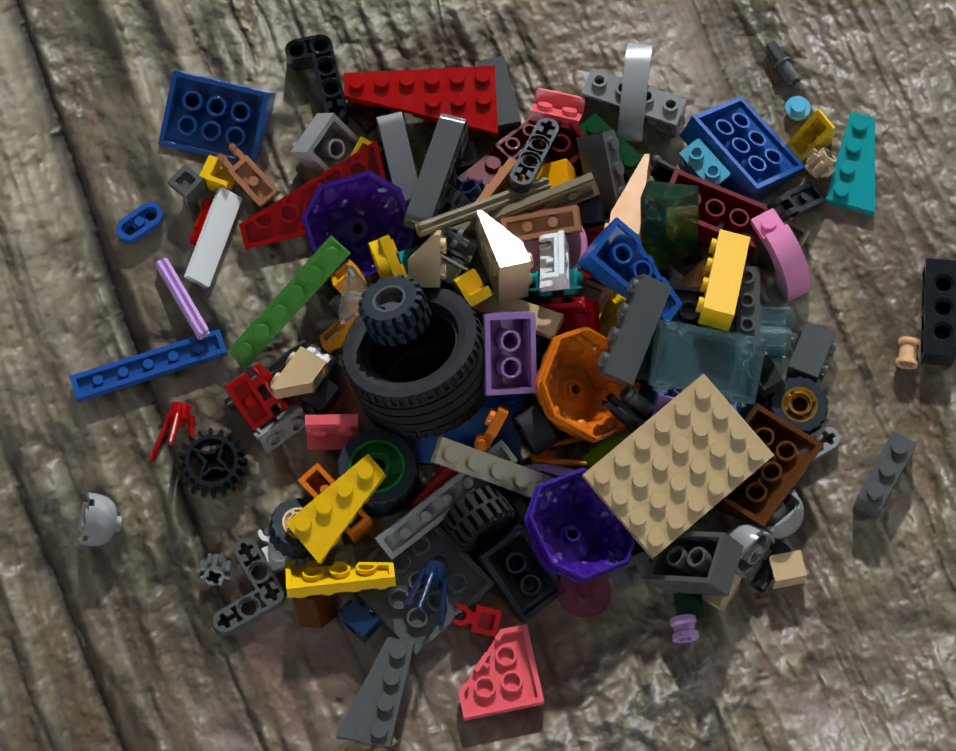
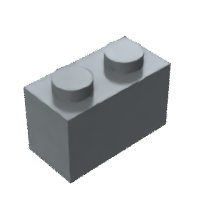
M807 321L788 365L786 376L809 378L814 383L818 381V378L823 380L829 365L825 364L828 356L833 357L838 343L834 342L836 332Z

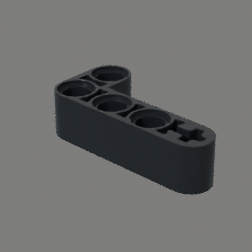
M317 34L289 41L285 47L288 66L295 71L314 68L324 113H334L333 109L338 108L339 115L337 117L347 126L349 123L348 109L331 39L327 35ZM320 48H325V49H326V50L323 51V52L317 51V50L320 49ZM296 53L302 54V55L299 56V57H294V56H293V55L296 54ZM324 70H331L329 73H322ZM330 91H335V92H337V93L334 94V95H328V94H327V93L330 92Z

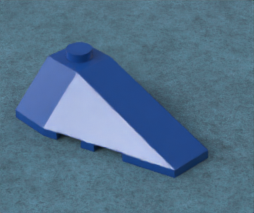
M618 217L595 238L577 262L593 278L626 299L629 294L626 292L630 280L641 274L648 275L671 286L667 279L662 277L656 269L652 256H648L641 246L640 242L642 241L639 236ZM671 288L659 318L665 324H669L682 305L673 288Z

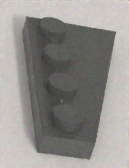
M387 637L336 735L337 739L391 749L414 651V642Z

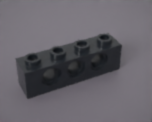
M926 258L922 268L920 364L952 366L956 357V260ZM942 285L948 291H940L936 286ZM936 309L946 311L947 315L938 314ZM942 333L947 339H939L935 334Z

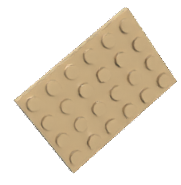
M703 373L586 471L582 478L651 559H653L772 458L774 454Z

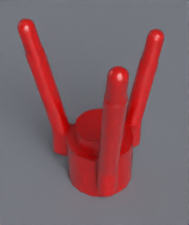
M173 402L171 404L170 412L166 414L165 422L150 455V462L154 461L169 425L172 426L168 439L169 445L173 444L177 428H185L186 424L188 425V435L194 436L195 416L191 415L192 407L184 402Z

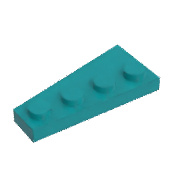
M850 111L835 164L836 170L833 172L827 192L826 204L871 216L875 215L874 117Z

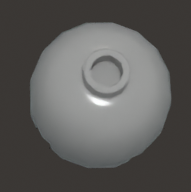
M794 489L791 490L764 528V530L774 535L775 539H782L792 535L803 522L804 506Z
M88 492L85 496L89 498V501H83L79 517L78 531L81 532L83 530V539L77 538L78 545L101 546L112 539L114 532L120 531L122 516H117V507L107 496Z
M752 523L739 525L727 532L729 536L744 546L735 574L742 578H747L744 574L748 572L755 574L762 567L761 562L767 560L772 552L769 546L771 542L775 545L774 535Z

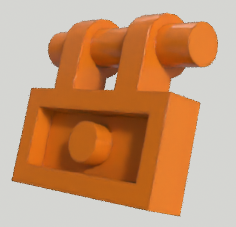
M499 403L497 408L491 407L484 423L487 425L485 432L478 433L475 438V449L486 452L490 448L508 415V406Z

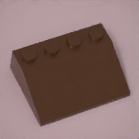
M756 403L744 420L774 456L714 507L719 511L764 529L824 444Z

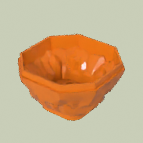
M586 326L552 338L547 351L543 355L533 386L536 391L534 394L537 403L548 422H551L558 430L565 431L574 439L596 443L620 434L626 429L622 422L601 406L603 400L608 402L605 397L610 393H614L621 401L619 396L626 386L597 374L599 368L597 366L598 358L603 351H606L609 342L606 337ZM634 383L633 385H629V386H631V387H633V386L636 387V388L638 389V393H639V390H640V387H641L642 384H641V383Z

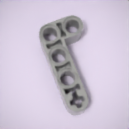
M402 112L376 117V126L380 143L383 146L390 181L402 189L408 209L418 178Z

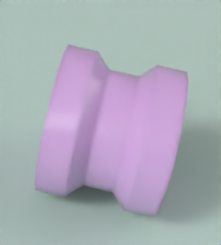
M684 614L669 619L670 626L674 630L672 635L674 643H687L699 638V632L695 629L697 622L695 615Z

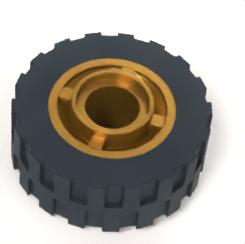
M802 377L788 378L785 381L786 386L772 394L768 410L810 435L819 430L825 421L829 409L827 407L829 403L828 398L825 396L824 389L822 390L817 382L814 383L812 379H804ZM792 404H802L805 411L798 412L794 410Z

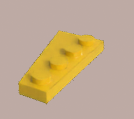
M367 454L286 522V525L320 565L326 559V555L331 548L340 540V536L348 525L354 521L357 516L356 514L364 503L368 502L379 487L386 474L372 457Z
M285 560L287 598H305L311 595H332L338 592H359L365 589H386L396 586L394 563L358 562L356 566H350L345 562L334 561L331 566H319L317 561H307L306 565H295L294 561Z

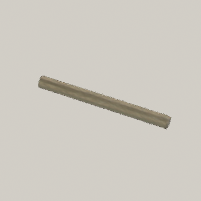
M542 177L535 180L531 189L526 193H516L509 189L419 222L415 225V230L419 237H424L434 233L436 230H443L475 218L479 210L489 213L550 189L551 184L547 177Z

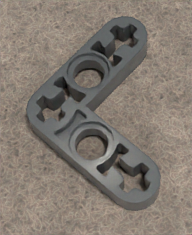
M249 538L239 540L234 546V553L254 591L224 607L214 615L213 625L218 634L222 636L234 634L279 608L285 601L283 587L257 544ZM245 546L251 549V555L254 559L251 564L247 556L242 554V548ZM263 567L267 570V575L264 579L256 580L252 577L253 570ZM268 583L274 593L279 592L277 594L278 599L275 601L271 598L266 599L269 597L265 588ZM248 602L254 603L257 606L256 612L250 616L242 613L243 605ZM236 609L239 617L242 619L240 622H238L233 612ZM225 617L229 620L235 617L230 621L231 626L228 628L224 625L219 627L222 623L221 618Z

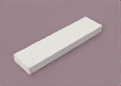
M222 186L217 188L184 278L204 289L210 287L242 197Z

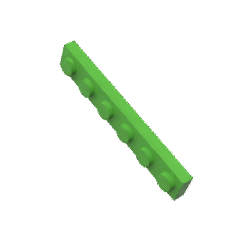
M330 236L227 350V353L247 369L349 256L350 252L335 238Z

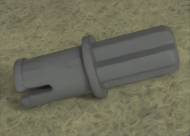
M775 41L768 42L763 47V50L773 63L774 71L780 73L788 87L795 86L801 81V76L798 75L790 63V57L785 56Z

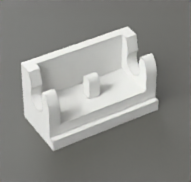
M564 230L558 231V233L541 235L539 242H551L539 245L541 292L569 289V244Z

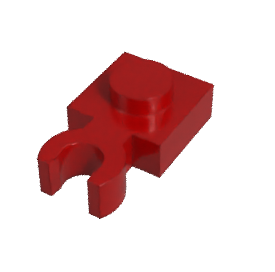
M474 604L473 611L471 612L465 605H455V609L462 610L464 615L461 620L452 619L451 622L453 624L464 626L470 623L468 631L496 637L502 615L501 610Z

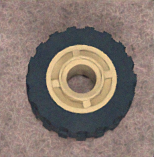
M302 498L288 499L286 502L280 503L273 512L268 529L269 540L274 545L275 550L281 552L285 557L288 556L291 559L299 558L301 560L313 557L286 525L289 519L311 502L310 500H302Z

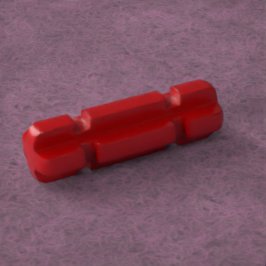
M205 198L202 203V210L199 211L193 227L194 231L191 232L189 238L192 245L197 244L213 199Z

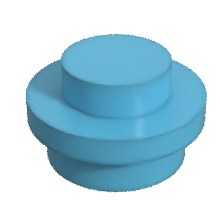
M801 96L791 97L785 105L786 114L795 121L805 119L811 109L809 101Z

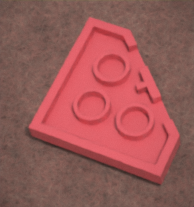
M527 624L500 629L487 652L483 654L473 669L472 674L459 690L458 695L464 721L544 704Z

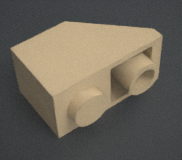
M436 230L408 260V276L417 281L420 287H440L442 280L447 279V264H442V254L447 252V238H442V230Z
M300 346L297 352L293 351L289 355L281 373L277 372L272 378L270 388L273 397L281 399L314 392L329 372L327 362Z

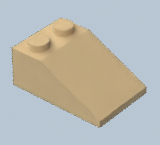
M477 211L475 241L479 242L476 250L498 303L515 298L528 297L529 285H532L530 268L534 266L531 252H527L522 241L484 211Z

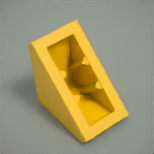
M818 109L786 145L803 163L808 160L805 155L813 148L821 150L823 147L826 148L832 144L835 126Z

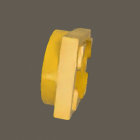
M389 235L368 243L380 279H386L390 275L394 277L398 275H404L405 278L408 277L403 264H400L397 254L399 253L394 240L390 239Z

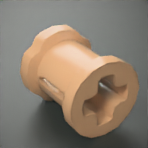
M909 336L900 337L898 339V345L900 346L899 354L895 360V365L908 370L916 369L918 366V361L916 360L918 348L921 347V341Z

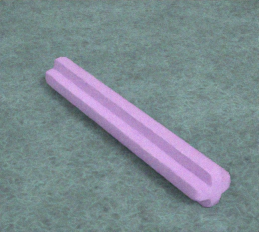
M167 258L158 260L155 264L157 270L197 339L202 340L208 337L210 334L209 329Z

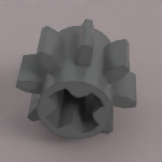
M208 553L207 561H200L199 569L201 571L199 578L204 579L208 586H223L224 579H231L232 571L230 568L232 562L227 561L222 553L213 555Z

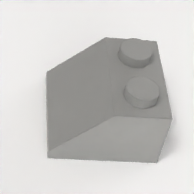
M317 113L291 150V153L307 169L320 175L350 157L359 138L334 113Z

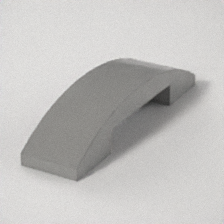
M627 43L617 132L627 142L642 143L653 45Z

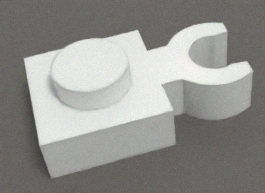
M258 530L261 542L268 545L262 548V552L274 574L285 569V560L294 561L295 564L298 563L297 559L285 557L281 552L276 551L274 545L270 543V536H264L262 530Z

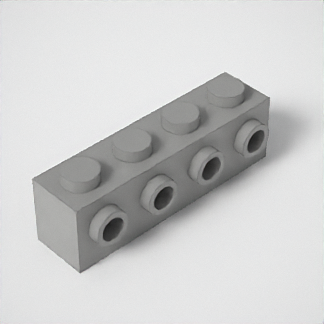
M592 68L581 93V97L586 98L585 106L619 117L623 78L612 75L604 69L597 70ZM648 85L644 126L675 136L684 116L687 100L678 94H668L659 91L654 86Z

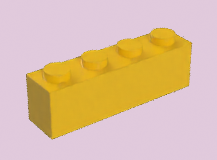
M720 229L717 239L712 238L708 253L713 255L712 258H707L704 272L708 273V278L703 277L700 292L704 293V296H699L695 312L700 313L698 324L729 331L736 310L750 237Z

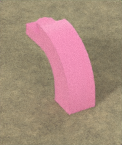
M774 208L752 218L750 224L772 259L775 268L774 283L787 303L809 292L811 279L808 265L789 225H784Z

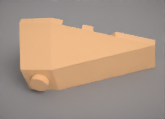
M644 154L611 211L610 222L605 223L604 226L605 229L618 217L639 236L643 249L645 246L644 223H646L651 176L650 154Z

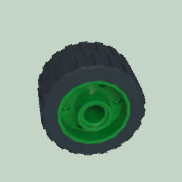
M370 429L356 434L340 452V457L337 461L338 478L369 454L386 474V477L361 509L369 517L373 516L376 518L389 517L397 512H401L410 504V500L418 489V466L413 448L406 439L386 429Z

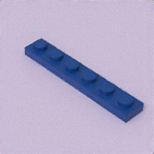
M220 329L211 331L209 336L202 340L197 339L195 336L69 377L76 400L79 403L228 356Z

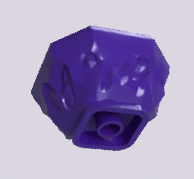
M371 171L320 184L301 217L312 256L332 236L350 252L349 256L337 269L350 259L360 269L366 280L379 276L369 250V242L389 235L390 239L394 240L399 252L410 249L416 239L414 230L404 227L407 206L402 189ZM355 224L362 226L363 230L360 234L353 232Z
M580 468L536 485L524 518L525 532L529 535L531 549L535 552L538 562L543 565L546 571L564 576L580 584L627 566L636 542L634 537L582 478V475L588 471L585 468Z

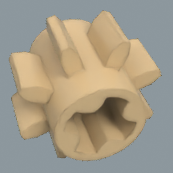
M825 147L821 150L813 148L805 155L808 159L805 168L814 178H819L820 176L821 178L824 176L828 178L836 170L833 167L836 158Z

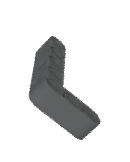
M441 113L406 211L404 227L415 230V225L419 222L437 216L455 161L464 163L468 152L469 136L466 119Z

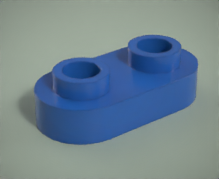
M153 202L141 205L118 222L116 231L119 239L126 244L138 242L161 226L164 220L163 211L158 204ZM149 216H155L154 220H147ZM129 230L135 231L132 235L126 234Z

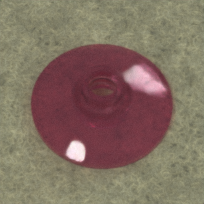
M605 575L581 584L562 576L558 583L557 595L561 606L568 613L582 618L593 617L601 613L608 606L611 599V585ZM581 592L588 593L589 597L583 599L579 596V594Z

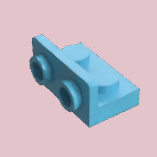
M699 138L679 153L681 165L691 175L718 186L730 177L728 169Z

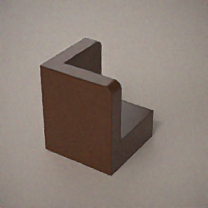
M320 594L305 598H293L302 627L322 628L337 617L332 595Z

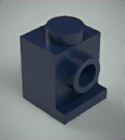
M349 600L340 609L341 614L339 617L341 623L364 644L383 625L382 617L379 614L373 617L374 612L365 603L359 605L355 600Z

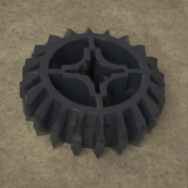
M210 428L206 436L199 430L198 439L192 435L189 436L191 445L187 443L181 445L185 452H178L177 454L178 459L181 461L176 463V467L182 470L178 473L179 479H185L183 482L185 488L192 486V494L195 495L201 490V498L203 499L206 498L208 492L211 493V497L214 500L217 497L216 492H221V495L226 497V489L228 488L230 491L235 492L236 487L234 483L241 485L243 483L241 476L247 475V469L244 468V466L248 465V459L244 458L246 450L240 448V440L232 442L233 434L229 433L224 438V431L222 429L218 431L217 435H214L213 429ZM216 446L212 451L206 452L202 450L205 447ZM226 450L234 459L232 470L228 469L227 465L222 462ZM193 457L202 465L199 477L195 476L190 468ZM217 460L216 467H208V461ZM214 476L223 478L219 481L208 482Z

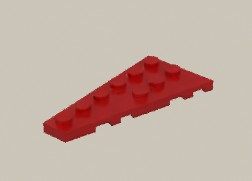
M495 66L344 73V96L347 101L371 107L389 108L392 112L397 113L401 111L413 114V117L438 123L441 113L466 119L468 131L477 132L478 130L490 133V136L498 138Z
M377 140L240 223L239 227L245 250L306 236L301 217L320 184L365 171H371L386 180Z

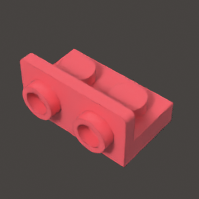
M538 88L528 120L538 122L542 118H550L555 121H562V123H573L579 127L583 119L586 98Z
M358 414L305 415L307 449L309 451L342 450L351 438L360 433Z

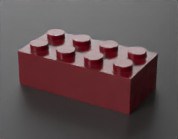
M675 168L653 224L710 247L712 238L717 239L720 229L750 237L745 261L748 262L759 240L750 221L769 209L765 204Z

